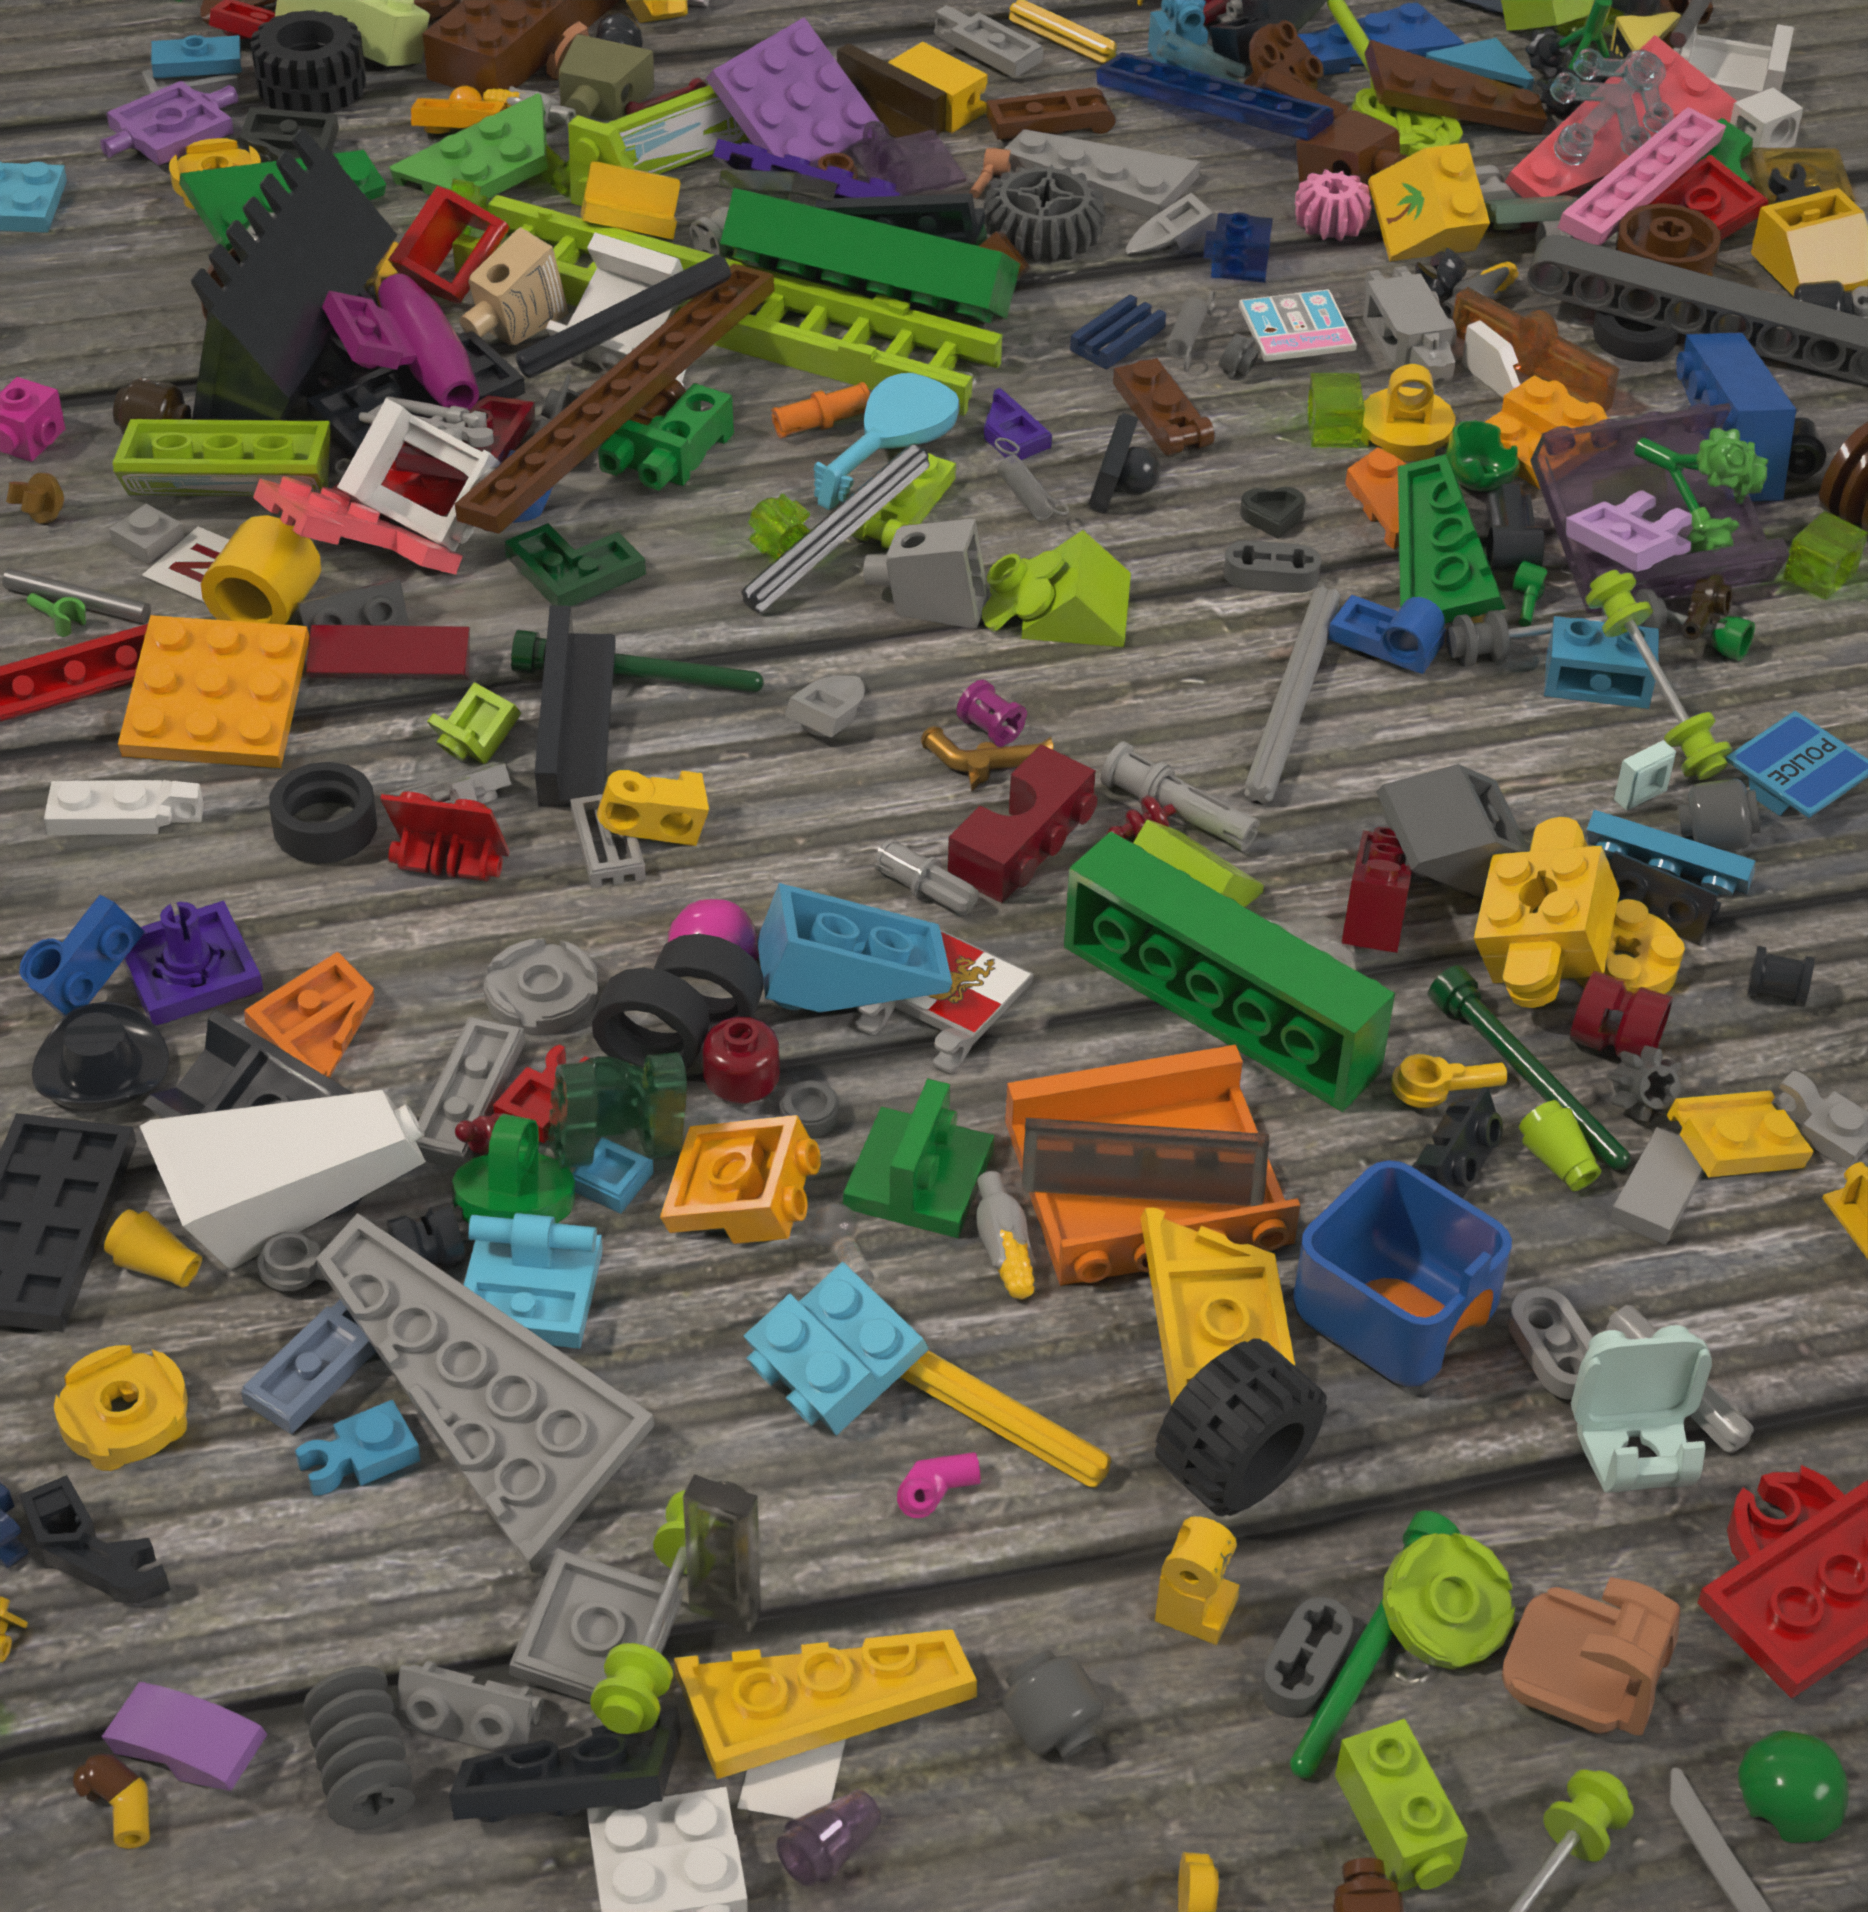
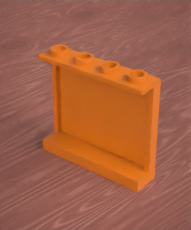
M1236 1045L1007 1083L1005 1123L1060 1286L1079 1282L1093 1283L1107 1277L1140 1271L1149 1272L1140 1219L1145 1208H1157L1165 1211L1164 1219L1197 1232L1201 1226L1224 1234L1228 1240L1235 1244H1250L1265 1251H1272L1281 1246L1295 1244L1301 1205L1298 1198L1284 1199L1240 1088L1243 1061Z

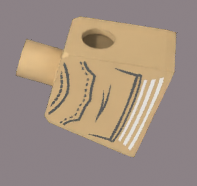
M523 228L517 229L471 274L468 282L475 306L462 315L459 321L465 333L473 330L482 338L489 332L508 345H517L545 329L550 320L557 322L567 316L569 312L553 247Z

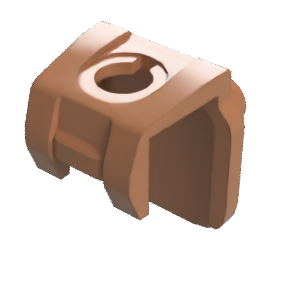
M1613 1577L1609 1578L1602 1600L1618 1608L1574 1591L1558 1587L1549 1588L1547 1593H1542L1533 1598L1525 1608L1503 1663L1501 1676L1505 1688L1521 1704L1579 1725L1590 1732L1602 1734L1618 1728L1633 1735H1642L1654 1705L1655 1688L1662 1669L1669 1665L1679 1637V1605L1657 1590L1642 1583Z

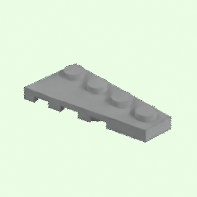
M1025 129L1004 148L1011 150L1009 162L1013 170H1016L1017 167L1032 169L1034 164L1040 168H1048L1053 164L1055 169L1060 170L1070 167L1072 174L1084 173L1086 180L1097 182V189L1103 192V200L1105 202L1151 218L1174 204L1200 175L1201 161Z

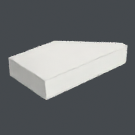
M1477 321L1467 326L1461 365L1504 398L1505 394L1520 385L1513 367L1514 364L1519 362L1510 343L1482 321Z

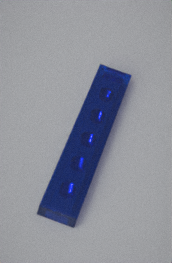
M1125 52L1120 53L1096 70L1097 84L1305 141H1309L1334 123L1333 108Z

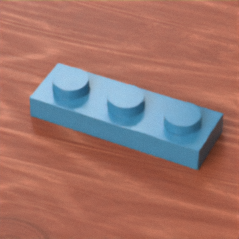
M1593 811L1587 827L1588 843L1595 846L1602 845L1607 858L1612 859L1614 852L1618 851L1627 856L1648 862L1649 865L1677 877H1680V874L1683 873L1702 879L1701 885L1704 888L1718 894L1732 896L1734 890L1747 894L1755 874V860L1601 811Z

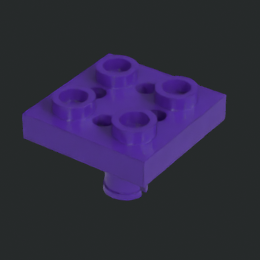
M224 900L198 909L188 902H176L179 913L174 916L173 908L169 904L162 910L160 921L141 926L145 933L127 954L122 963L148 1019L155 1026L264 991L261 974ZM204 984L202 986L193 988L194 985Z

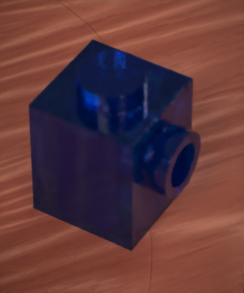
M1241 212L1232 214L1218 213L1216 230H1207L1205 237L1204 258L1212 259L1210 278L1265 283L1273 218L1250 216Z

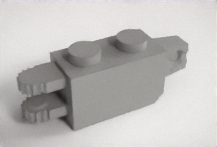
M1406 266L1395 267L1392 273L1393 277L1386 279L1379 270L1367 271L1365 277L1366 299L1363 321L1390 368L1396 370L1403 365L1417 364L1430 371L1433 381L1440 378L1445 380L1453 378L1455 359L1451 347H1454L1456 344V327L1451 318L1448 319L1442 310L1437 293L1430 290L1421 274L1412 275Z

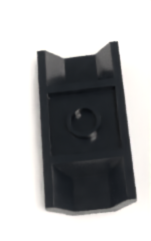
M215 1009L207 1022L205 1050L175 1088L150 1094L143 1105L161 1118H170L354 1093ZM363 1197L323 1220L355 1209Z

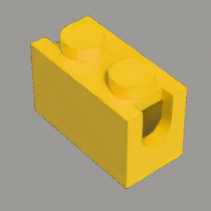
M925 42L919 43L888 62L946 92V131L953 133L986 113V102L980 100V95L986 90L988 74Z

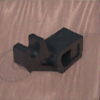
M67 1475L19 1494L28 1525L45 1569L56 1568L114 1597L115 1602L139 1604L170 1590L168 1578L162 1564L149 1571H137L143 1565L156 1561L153 1545L149 1538L109 1542L108 1544L96 1537L92 1519ZM77 1527L75 1533L66 1532Z

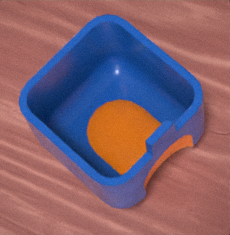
M1387 1160L1377 1162L1367 1168L1304 1231L1293 1296L1297 1315L1307 1325L1392 1382L1405 1387L1422 1386L1439 1373L1442 1368L1445 1349L1452 1339L1469 1326H1483L1492 1318L1500 1303L1512 1249V1238L1507 1228L1499 1221L1412 1166L1400 1161Z

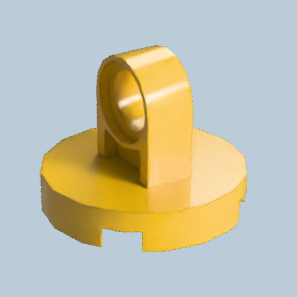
M1407 364L1397 368L1391 374L1388 388L1371 394L1362 403L1357 431L1361 441L1367 447L1369 446V441H1371L1375 445L1382 447V450L1402 461H1421L1433 458L1435 449L1443 446L1447 449L1456 417L1451 406L1441 397L1434 394L1433 379L1430 371L1422 365ZM1408 382H1419L1425 388L1423 390L1401 386Z

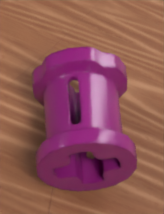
M984 679L977 680L963 692L956 707L958 719L968 725L976 724L988 733L990 742L998 747L1012 743L1025 726L1026 708L1020 703H1009L995 693L994 685ZM977 700H981V701H982V702L980 703V705H977V704H976V701H977ZM1004 721L1007 722V726L1002 725Z

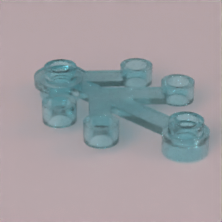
M1585 48L1580 51L1573 63V69L1579 77L1590 80L1600 75L1621 77L1622 80L1618 84L1580 82L1578 77L1572 73L1561 72L1550 87L1552 97L1561 103H1570L1573 100L1600 101L1581 123H1574L1563 128L1554 143L1556 156L1569 165H1580L1585 162L1594 147L1593 137L1615 113H1617L1623 137L1620 141V146L1627 155L1633 154L1651 138L1650 133L1645 128L1639 126L1632 98L1635 92L1640 93L1646 110L1643 116V123L1647 129L1658 133L1674 118V112L1671 107L1661 101L1658 86L1661 85L1666 76L1665 66L1654 53L1645 50L1632 51L1623 60L1604 59L1598 51Z

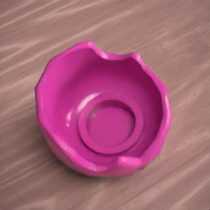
M705 899L688 904L674 919L668 931V942L678 936L699 933L721 937L740 946L755 961L759 956L758 936L751 918L742 908L728 900Z

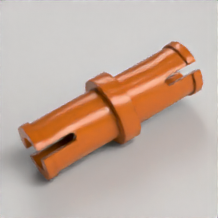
M861 382L855 386L827 394L822 390L811 393L810 399L779 408L774 407L771 409L773 413L771 416L775 431L779 438L782 439L788 435L818 426L821 430L832 428L836 421L865 413L870 391L867 385Z

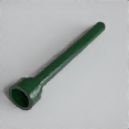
M516 631L511 652L512 671L534 674L536 669L544 670L547 639L540 638L539 632ZM615 653L614 674L746 692H758L764 685L763 676L755 671Z
M1461 965L1449 967L1437 976L1428 990L1429 999L1444 1014H1453L1456 1018L1464 1017L1546 1102L1556 1100L1562 1108H1570L1588 1145L1613 1170H1625L1631 1163L1630 1153L1480 1001L1481 993L1478 991V982Z

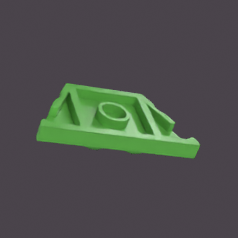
M537 93L389 166L393 181L400 186H404L408 180L421 184L424 193L431 195L435 188L440 186L452 190L477 205L547 170L548 155L545 148L547 132L544 125L546 110L542 96Z

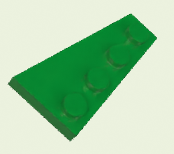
M365 150L334 153L335 157L339 160V164L369 201L385 195L387 184ZM295 158L296 161L301 165V167L306 171L307 167L304 165L302 159ZM276 161L180 173L179 184L216 243L222 244L228 252L233 249L226 236V230L231 223L239 220L246 230L251 225L243 212V207L249 198L256 197L268 212L274 213L260 189V183L267 174H273L288 193L291 192L276 165Z
M1446 454L1398 466L1400 608L1409 598H1426L1440 608L1444 615L1445 623L1453 622L1454 618L1458 615L1466 614L1471 618L1487 614L1488 611L1505 610V604Z

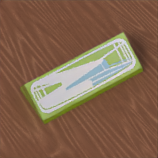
M710 85L606 123L618 128L626 146V155L634 164L636 170L654 174H661L714 154L718 138L736 144L750 140ZM568 160L564 168L570 173V163Z
M130 419L112 462L113 472L128 495L254 496L259 479L280 484L283 476L304 482L312 487L311 492L320 493L322 487L328 488L330 422Z

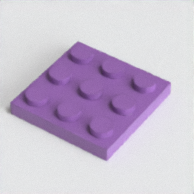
M805 17L715 68L705 78L753 145L767 149L769 154L784 158L785 154L806 159L811 162L810 166L812 167L818 165V160L823 155L844 153L874 135L883 126Z

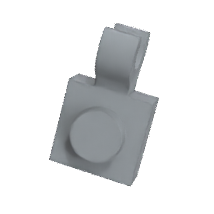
M1792 1071L1781 1082L1779 1088L1784 1092L1774 1101L1773 1106L1775 1109H1784L1791 1120L1802 1125L1800 1133L1810 1147L1846 1170L1855 1164L1868 1149V1112L1835 1091L1826 1100H1823L1815 1084L1800 1072Z

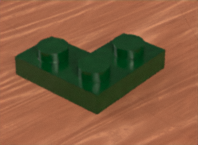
M546 523L504 541L505 553L509 561L552 605L574 606L646 575L645 558L619 532L574 550L549 523Z

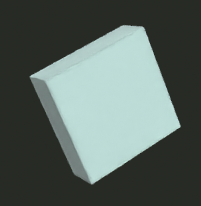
M1663 740L1624 759L1614 800L1625 810H1628L1666 792L1676 751Z

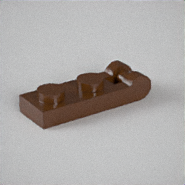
M1093 87L986 101V117L997 140H1013L1024 129L1056 135L1062 134L1065 131L1091 128L1097 134H1104L1109 132L1116 122L1111 108L1107 106V100L1103 92Z
M1158 358L1141 360L1134 364L1114 368V386L1166 456L1181 453L1185 446L1194 445L1196 448H1201L1214 443L1215 433L1210 419L1206 416H1200Z

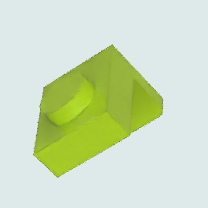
M474 682L448 720L433 713L427 723L440 736L436 744L446 753L460 761H463L468 755L482 764H487L522 713L515 704Z

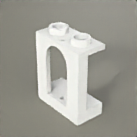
M386 398L341 479L338 488L352 499L380 512V514L434 543L455 552L459 543L464 544L467 542L475 527L457 521L454 505L448 516L443 517L382 486L381 484L404 442H407L462 471L469 477L456 500L457 502L501 463L491 453L485 450L481 452L413 416L404 407Z

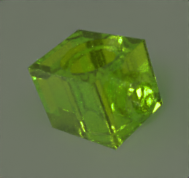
M1311 373L1306 408L1311 448H1360L1365 406L1359 373Z
M1823 511L1792 540L1783 579L1827 600L1858 571L1868 532Z

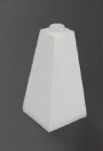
M383 1090L155 1119L140 1126L183 1227L230 1270L259 1255L267 1241L275 1235L286 1232L299 1233L426 1162L416 1143V1140L424 1136L418 1120L407 1104L397 1108Z

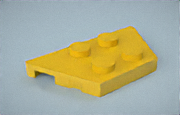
M1145 1208L1140 1219L1171 1405L1186 1384L1206 1364L1224 1351L1243 1341L1248 1342L1252 1339L1267 1341L1295 1366L1275 1254L1250 1244H1235L1228 1240L1224 1234L1203 1226L1197 1232L1164 1219L1165 1211L1157 1208Z

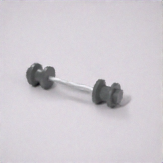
M1640 589L1635 595L1636 603L1649 602L1653 613L1639 626L1658 628L1660 634L1661 628H1664L1667 622L1665 603L1662 598L1656 596L1652 589ZM1602 609V616L1584 619L1606 622L1608 618ZM1500 610L1488 611L1484 622L1473 624L1468 615H1458L1454 618L1452 627H1448L1446 631V646L1451 658H1457L1462 667L1473 666L1477 660V655L1486 653L1489 654L1492 661L1503 662L1506 661L1509 655L1510 639L1551 634L1553 623L1508 629L1506 619Z

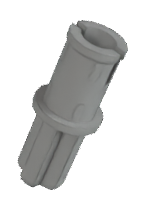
M892 838L883 843L876 854L875 860L878 862L874 863L875 869L903 883L911 889L912 895L916 898L921 899L926 895L960 915L969 914L978 901V890L969 883L942 869V863L936 857L926 858Z

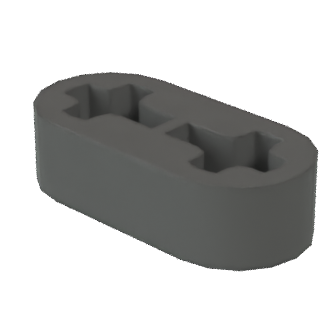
M1245 540L1232 543L1227 548L1223 573L1229 584L1242 589L1304 593L1313 590L1318 585L1322 559L1315 549L1306 545Z
M1313 1597L1303 1601L1294 1611L1268 1656L1263 1671L1261 1683L1262 1698L1275 1713L1289 1718L1303 1717L1311 1713L1319 1705L1349 1649L1353 1621L1351 1614L1344 1605L1327 1597ZM1321 1624L1332 1628V1633L1327 1632L1323 1635L1317 1648L1309 1645L1311 1630L1316 1631L1320 1628ZM1297 1666L1306 1669L1303 1684L1298 1683L1293 1690L1281 1686L1282 1680L1288 1681Z

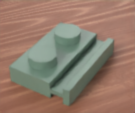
M1563 195L1484 200L1489 221L1493 222V229L1510 230L1521 228V222L1537 221L1538 225L1540 221L1560 220L1562 213L1579 198Z

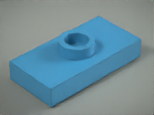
M192 35L184 39L151 41L153 78L242 72L240 36L205 38L200 35Z

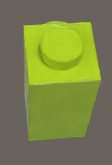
M1405 1718L1342 1739L1335 1777L1377 1859L1384 1861L1385 1874L1388 1880L1397 1883L1399 1892L1416 1886L1425 1890L1432 1889L1449 1881L1456 1872H1459L1468 1835Z

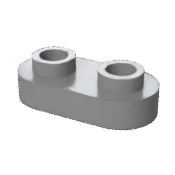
M1545 1287L1528 1288L1520 1292L1513 1300L1508 1320L1510 1334L1542 1385L1550 1393L1560 1398L1572 1400L1580 1365L1588 1350V1343L1592 1336L1565 1296ZM1532 1325H1541L1546 1329H1538Z

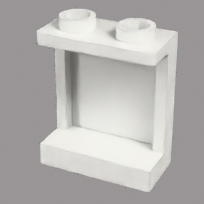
M1777 24L1773 44L1770 47L1698 35L1696 25L1683 47L1674 48V51L1736 101H1740L1770 88H1775L1781 92L1794 27Z

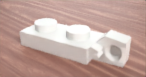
M166 780L51 781L44 815L47 835L158 834L160 826L169 825L170 823L201 822L204 809L201 786L199 783L171 782Z

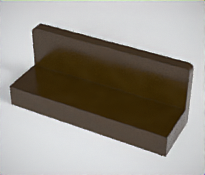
M850 43L837 49V63L883 125L875 134L908 151H912L945 131V91Z

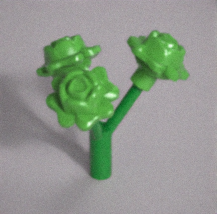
M1713 428L1710 431L1709 439L1702 440L1700 443L1698 454H1679L1645 437L1641 438L1635 446L1634 455L1669 471L1690 514H1692L1691 525L1693 529L1687 536V540L1691 542V551L1685 554L1689 557L1698 555L1703 562L1709 559L1716 560L1722 558L1727 550L1732 549L1734 544L1732 534L1738 529L1739 523L1737 520H1732L1731 517L1711 519L1705 507L1700 508L1682 474V470L1684 468L1698 470L1701 474L1708 475L1707 481L1710 487L1724 485L1734 490L1736 503L1742 504L1747 494L1761 492L1767 478L1766 465L1768 464V459L1756 455L1755 443L1748 442L1747 444L1745 441H1740V433L1737 429L1723 431L1720 428Z

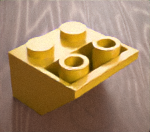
M1839 188L1761 207L1751 254L1793 297L1795 288L1799 284L1807 282L1838 280L1843 284L1845 291H1853L1859 286H1868V225L1865 213Z

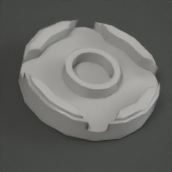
M545 938L525 940L510 945L492 959L488 966V975L484 979L485 1003L493 1018L501 1024L524 1028V1033L529 1035L554 1034L574 1027L590 1015L598 1000L597 968L590 955L573 943L560 940L559 946L546 944Z

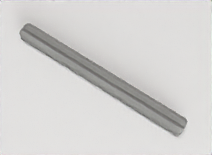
M1320 586L1313 592L1245 783L1246 789L1244 794L1249 801L1258 800L1260 803L1266 804L1273 799L1328 641L1330 623L1337 615L1341 595L1335 588L1328 590L1324 586Z

